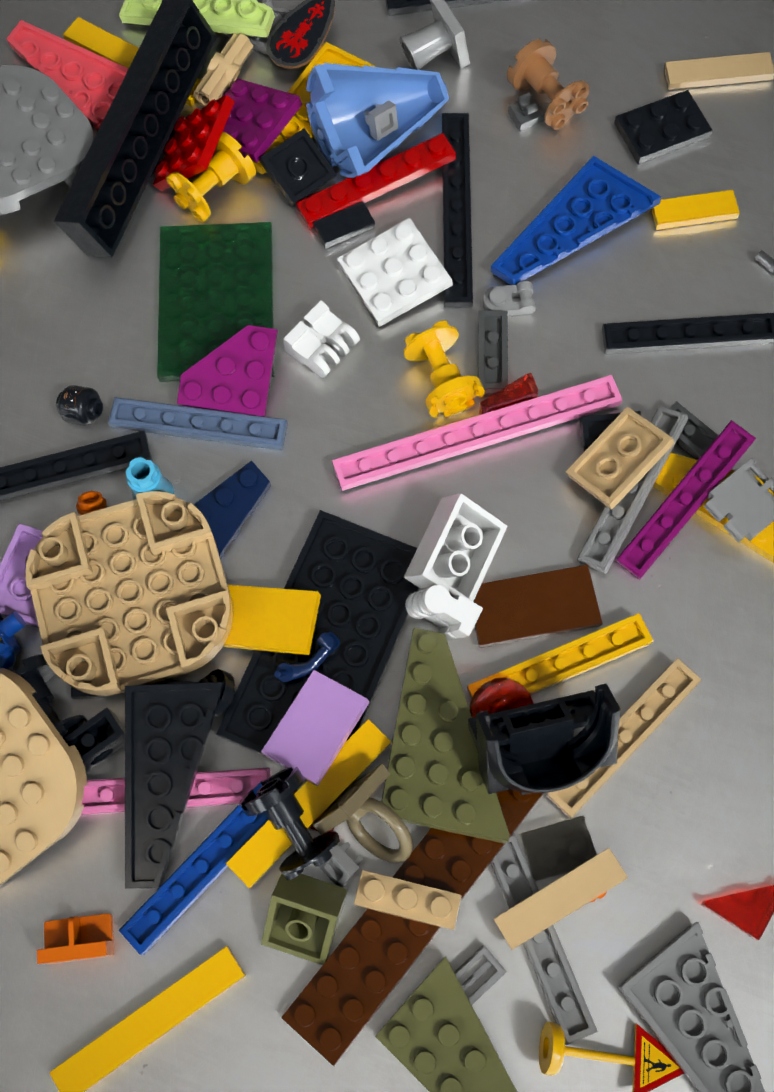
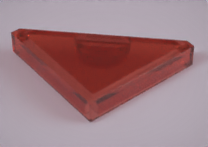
M774 885L704 900L701 906L749 937L759 941L774 913Z

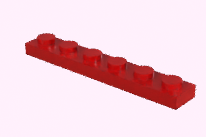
M441 133L376 164L365 174L354 178H347L297 202V208L310 230L314 228V221L363 201L366 203L456 160V152L444 133Z

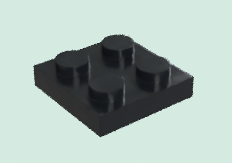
M305 128L261 156L259 160L291 207L324 186L337 175Z

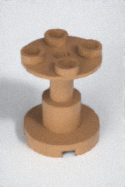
M536 39L523 47L515 56L518 62L514 68L509 66L507 80L516 90L522 91L533 87L538 94L546 93L552 102L545 112L544 121L554 130H559L573 115L581 114L587 108L589 102L586 98L588 97L590 87L587 82L580 80L564 88L557 81L559 77L558 72L552 67L556 58L555 47L547 39H545V42Z

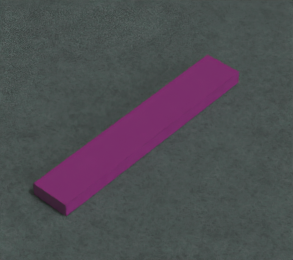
M731 420L615 561L640 580L708 498L709 492L718 486L756 438Z

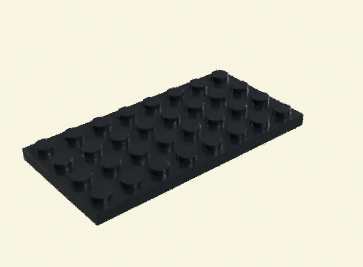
M320 510L284 589L318 591L321 594L310 654L303 655L255 650L216 735L263 755L262 749L310 676L307 675L288 682H282L274 675L277 667L281 663L307 661L321 647L316 643L322 633L332 632L339 638L340 645L332 654L327 656L316 671L362 695L370 702L347 738L348 740L363 723L409 615L405 607L406 599L410 594L420 589L403 578L417 548Z

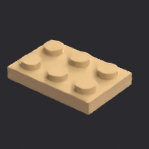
M627 406L567 469L566 473L569 478L612 510L675 443L671 436Z

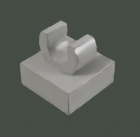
M387 101L382 105L377 104L375 109L370 112L367 110L364 112L365 122L370 126L371 137L377 141L398 129L396 105L391 101Z
M348 842L342 844L341 847L337 844L330 849L332 857L324 864L318 866L335 885L340 887L345 886L360 868L358 865L363 859L359 855L355 860H352L346 854L347 849L350 847Z

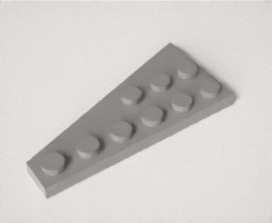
M695 922L622 983L619 988L698 1092H765L760 1080L762 1078L757 1066L753 1063L747 1048V1041L727 991L723 988L715 968L716 964L713 956L709 953L703 938L699 922Z

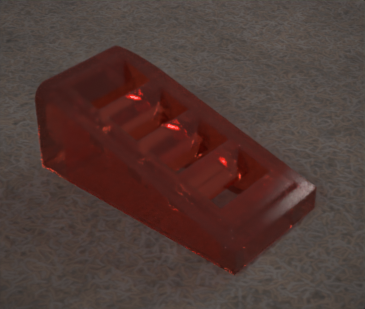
M532 373L520 377L480 402L479 415L537 398L539 390Z

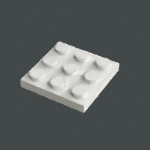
M410 218L337 258L339 266L379 327L453 286L451 277Z

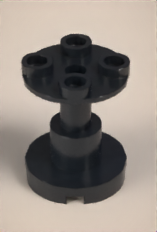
M43 654L22 660L24 667L14 671L12 666L8 668V670L24 678L34 688L36 692L32 696L63 738L88 721L83 715L73 716L60 721L50 704L54 696L46 684L55 673L47 664Z
M292 767L284 769L261 782L262 787L257 791L256 795L251 790L239 802L248 817L265 812L275 830L283 828L295 848V851L279 867L286 880L297 877L303 872L305 867L312 863L317 867L327 862L332 857L330 849L340 842L338 833L334 831L312 838L300 816L304 810L293 793L305 780L298 767H295L294 770Z

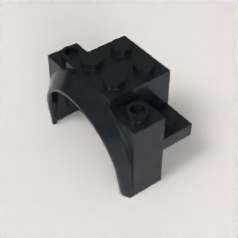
M607 683L595 686V692L591 690L488 714V711L476 713L474 718H469L468 728L478 751L479 771L488 794L509 789L518 791L521 795L559 791L584 781L600 767L617 764L621 708ZM584 727L576 736H574V729Z

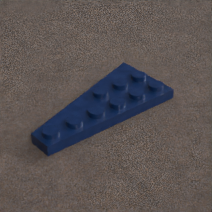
M252 460L194 504L210 526L220 559L224 556V551L232 539L235 540L245 520L249 515H252L271 487L270 481Z

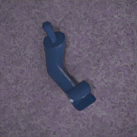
M332 632L322 633L316 642L321 647L310 659L298 663H281L274 673L275 677L282 682H288L310 675L313 670L316 671L329 654H332L339 647V638Z

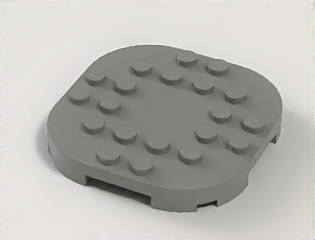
M0 65V215L20 210V200L62 181H65L70 187L94 140L93 129L87 117L50 77L35 69L18 65Z

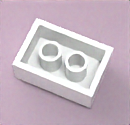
M461 493L441 498L403 578L422 590L434 585L443 586L452 597L461 594L473 602L508 526Z

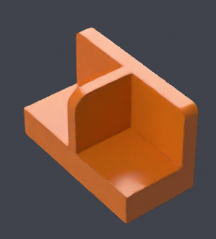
M112 914L74 916L67 919L46 921L44 923L45 949L37 950V964L114 955Z

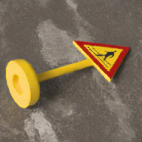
M546 1022L542 1029L539 1043V1065L544 1075L557 1074L562 1067L564 1055L632 1065V1092H649L684 1074L666 1048L637 1023L635 1024L634 1056L565 1046L563 1029L555 1022Z

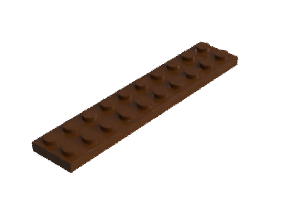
M511 789L496 792L510 834L509 838L544 793L521 795L520 792ZM431 828L413 850L410 857L406 859L394 874L393 878L462 895V901L505 844ZM367 909L281 1018L330 1064L335 1066L441 927Z

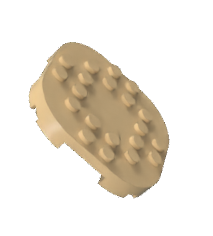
M160 491L142 492L136 494L137 499L80 516L76 512L67 514L50 524L41 533L43 537L35 549L30 550L26 563L25 579L26 586L31 591L43 645L40 648L53 672L73 688L97 696L125 693V686L152 685L195 671L213 659L225 644L233 622V603L216 541L203 514L192 503H187L177 498L175 494Z
M0 668V885L9 881L13 875L54 843L63 839L72 830L85 805L82 804L84 786L87 785L85 766L75 745L68 746L32 696L36 692L34 688L24 678L5 668Z

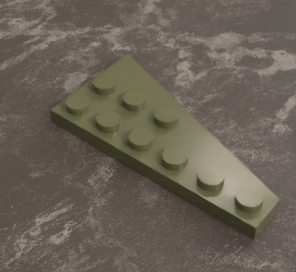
M445 956L375 1037L429 1092H518L455 975L449 960Z

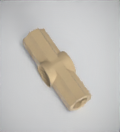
M234 33L221 53L217 52L211 59L206 75L194 90L193 95L203 107L211 100L221 98L227 87L230 88L237 80L241 67L251 54L254 46L246 35Z

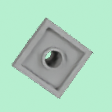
M430 0L434 23L399 37L402 50L412 69L420 70L447 50H449L460 69H463L470 65L464 29L445 0Z

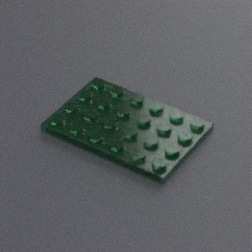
M271 222L160 227L157 377L159 382L180 381L182 373L247 325L274 329L273 238ZM273 362V369H272V375H271V377H275V375H274V362Z

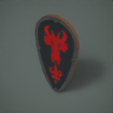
M305 0L274 27L267 38L266 49L270 59L277 66L286 69H296L307 65L315 57L331 27L335 12V0Z

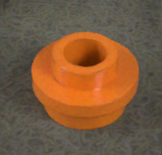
M88 491L81 494L76 504L77 512L80 515L107 508L106 499L97 491Z

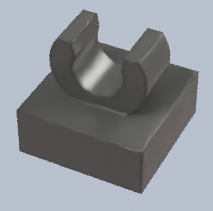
M529 92L519 96L518 101L509 104L508 112L519 131L544 122L545 114L534 96Z

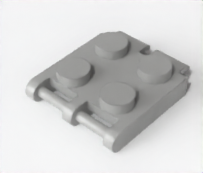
M753 458L710 491L708 494L709 501L704 506L718 522L725 517L729 519L723 527L738 543L745 537L751 541L774 522V496L768 491L770 489L774 493V479H768L755 465L757 462ZM749 469L764 482L763 485L748 471Z

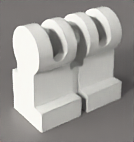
M320 300L304 317V323L300 321L283 338L287 354L301 364L307 365L315 374L324 378L330 372L327 363L336 366L340 362L337 354L345 356L349 352L347 344L355 346L360 341V338L349 324L342 322Z
M434 585L410 594L405 603L406 611L411 617L416 619L425 618L440 628L438 633L445 634L447 641L470 636L483 610L481 606L461 594L452 597L449 591L440 585Z

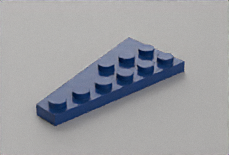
M593 156L491 265V273L509 285H517L519 282L528 279L660 204L661 196Z

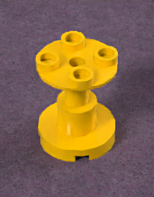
M222 132L207 170L192 183L178 172L169 174L166 177V181L176 193L173 196L175 202L182 209L188 208L191 210L196 219L204 223L211 216V211L203 196L215 185L223 187L230 179L239 184L246 185L256 175V169L249 155L244 158L238 151L242 147L238 141L229 134Z
M445 320L435 323L431 329L422 333L410 334L404 340L406 344L403 351L405 358L414 362L429 360L433 369L430 379L435 389L428 395L425 404L429 414L435 418H438L437 415L442 412L445 417L459 414L475 405L474 398L476 396L482 398L485 393L483 385L477 376H462L458 366L449 363L445 352L455 344L459 333L455 327L449 326Z

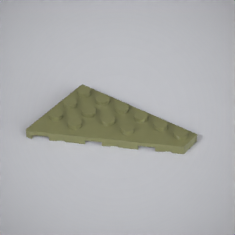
M414 627L387 770L391 774L384 782L381 802L391 808L405 823L506 844L509 841L510 834L497 794H488L479 771L478 751L468 728V719L472 718L446 636L442 633Z

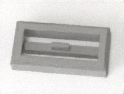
M482 945L454 972L457 978H460L483 955L487 958V961L462 984L464 991H466L491 966L497 970L468 998L471 1005L507 972L485 945Z

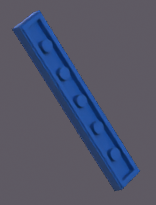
M261 782L253 789L255 795L262 787ZM239 804L119 929L120 933L140 955H145L228 867L226 863L269 820L265 812L248 817Z

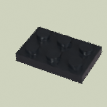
M688 90L617 115L614 121L615 126L638 164L708 139L713 132Z

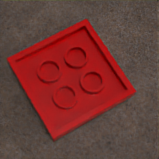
M227 94L217 100H211L205 107L201 109L196 108L192 114L178 119L174 127L175 134L165 147L166 155L155 170L157 176L153 183L154 187L160 191L170 188L171 186L166 181V177L172 172H178L189 179L207 170L235 103Z

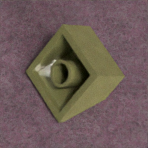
M281 874L271 896L261 945L323 965L331 949L348 889L304 874H300L291 880H286L285 876Z

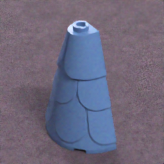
M324 63L312 68L306 90L308 92L311 91V102L306 103L316 143L331 167L337 166L340 169V175L347 178H354L369 172L412 132L421 128L449 100L446 84L443 82L439 72L401 67L388 69L366 65L359 67ZM387 101H391L396 105L398 129L377 141L371 137L370 126L365 122L364 112L366 110L370 112L375 109L377 104L382 105Z

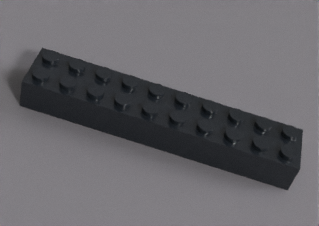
M193 0L162 1L53 221L87 256L113 257L217 38Z

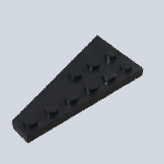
M224 682L125 686V889L159 888L162 885L224 688Z

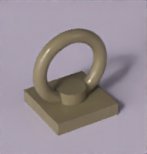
M383 764L353 782L313 824V827L323 835L346 821L356 840L371 854L387 862H403L410 857L413 850L411 834L402 819L387 805L370 797L391 774ZM368 812H372L380 817L395 833L399 842V848L391 849L380 844L365 830L360 819Z

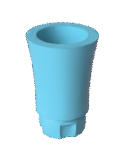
M138 457L130 461L129 467L126 470L127 483L132 491L133 500L137 499L136 494L142 492L160 491L174 494L171 482L162 475L158 466L151 460Z

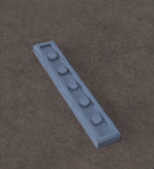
M114 397L108 422L110 428L138 432L145 431L146 433L282 451L288 425L286 419Z

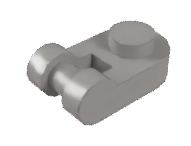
M522 281L517 285L489 288L484 294V310L508 311V316L528 315L535 312V301L531 298L533 285L530 281ZM512 298H520V301L512 302Z

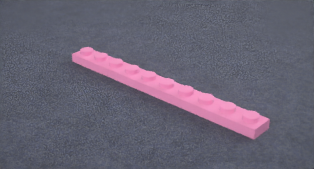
M609 375L334 459L332 464L341 491L619 406L622 403V397L613 376Z

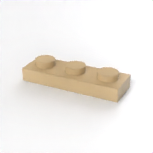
M362 870L354 905L454 931L462 895Z

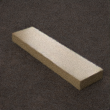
M770 52L669 61L665 62L664 73L668 90L773 80L774 66Z
M610 848L494 918V921L511 950L623 882L628 877Z

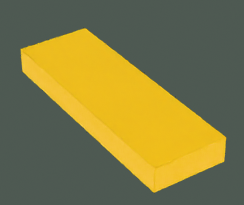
M733 190L661 199L660 204L651 208L656 230L737 219L740 214Z

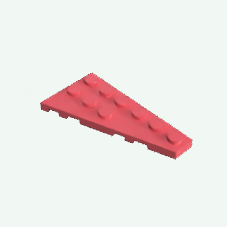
M20 20L6 38L9 46L33 69L50 77L98 131L123 82L128 68Z

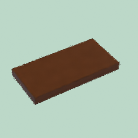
M588 565L482 583L473 601L483 608L475 624L479 648L602 625Z

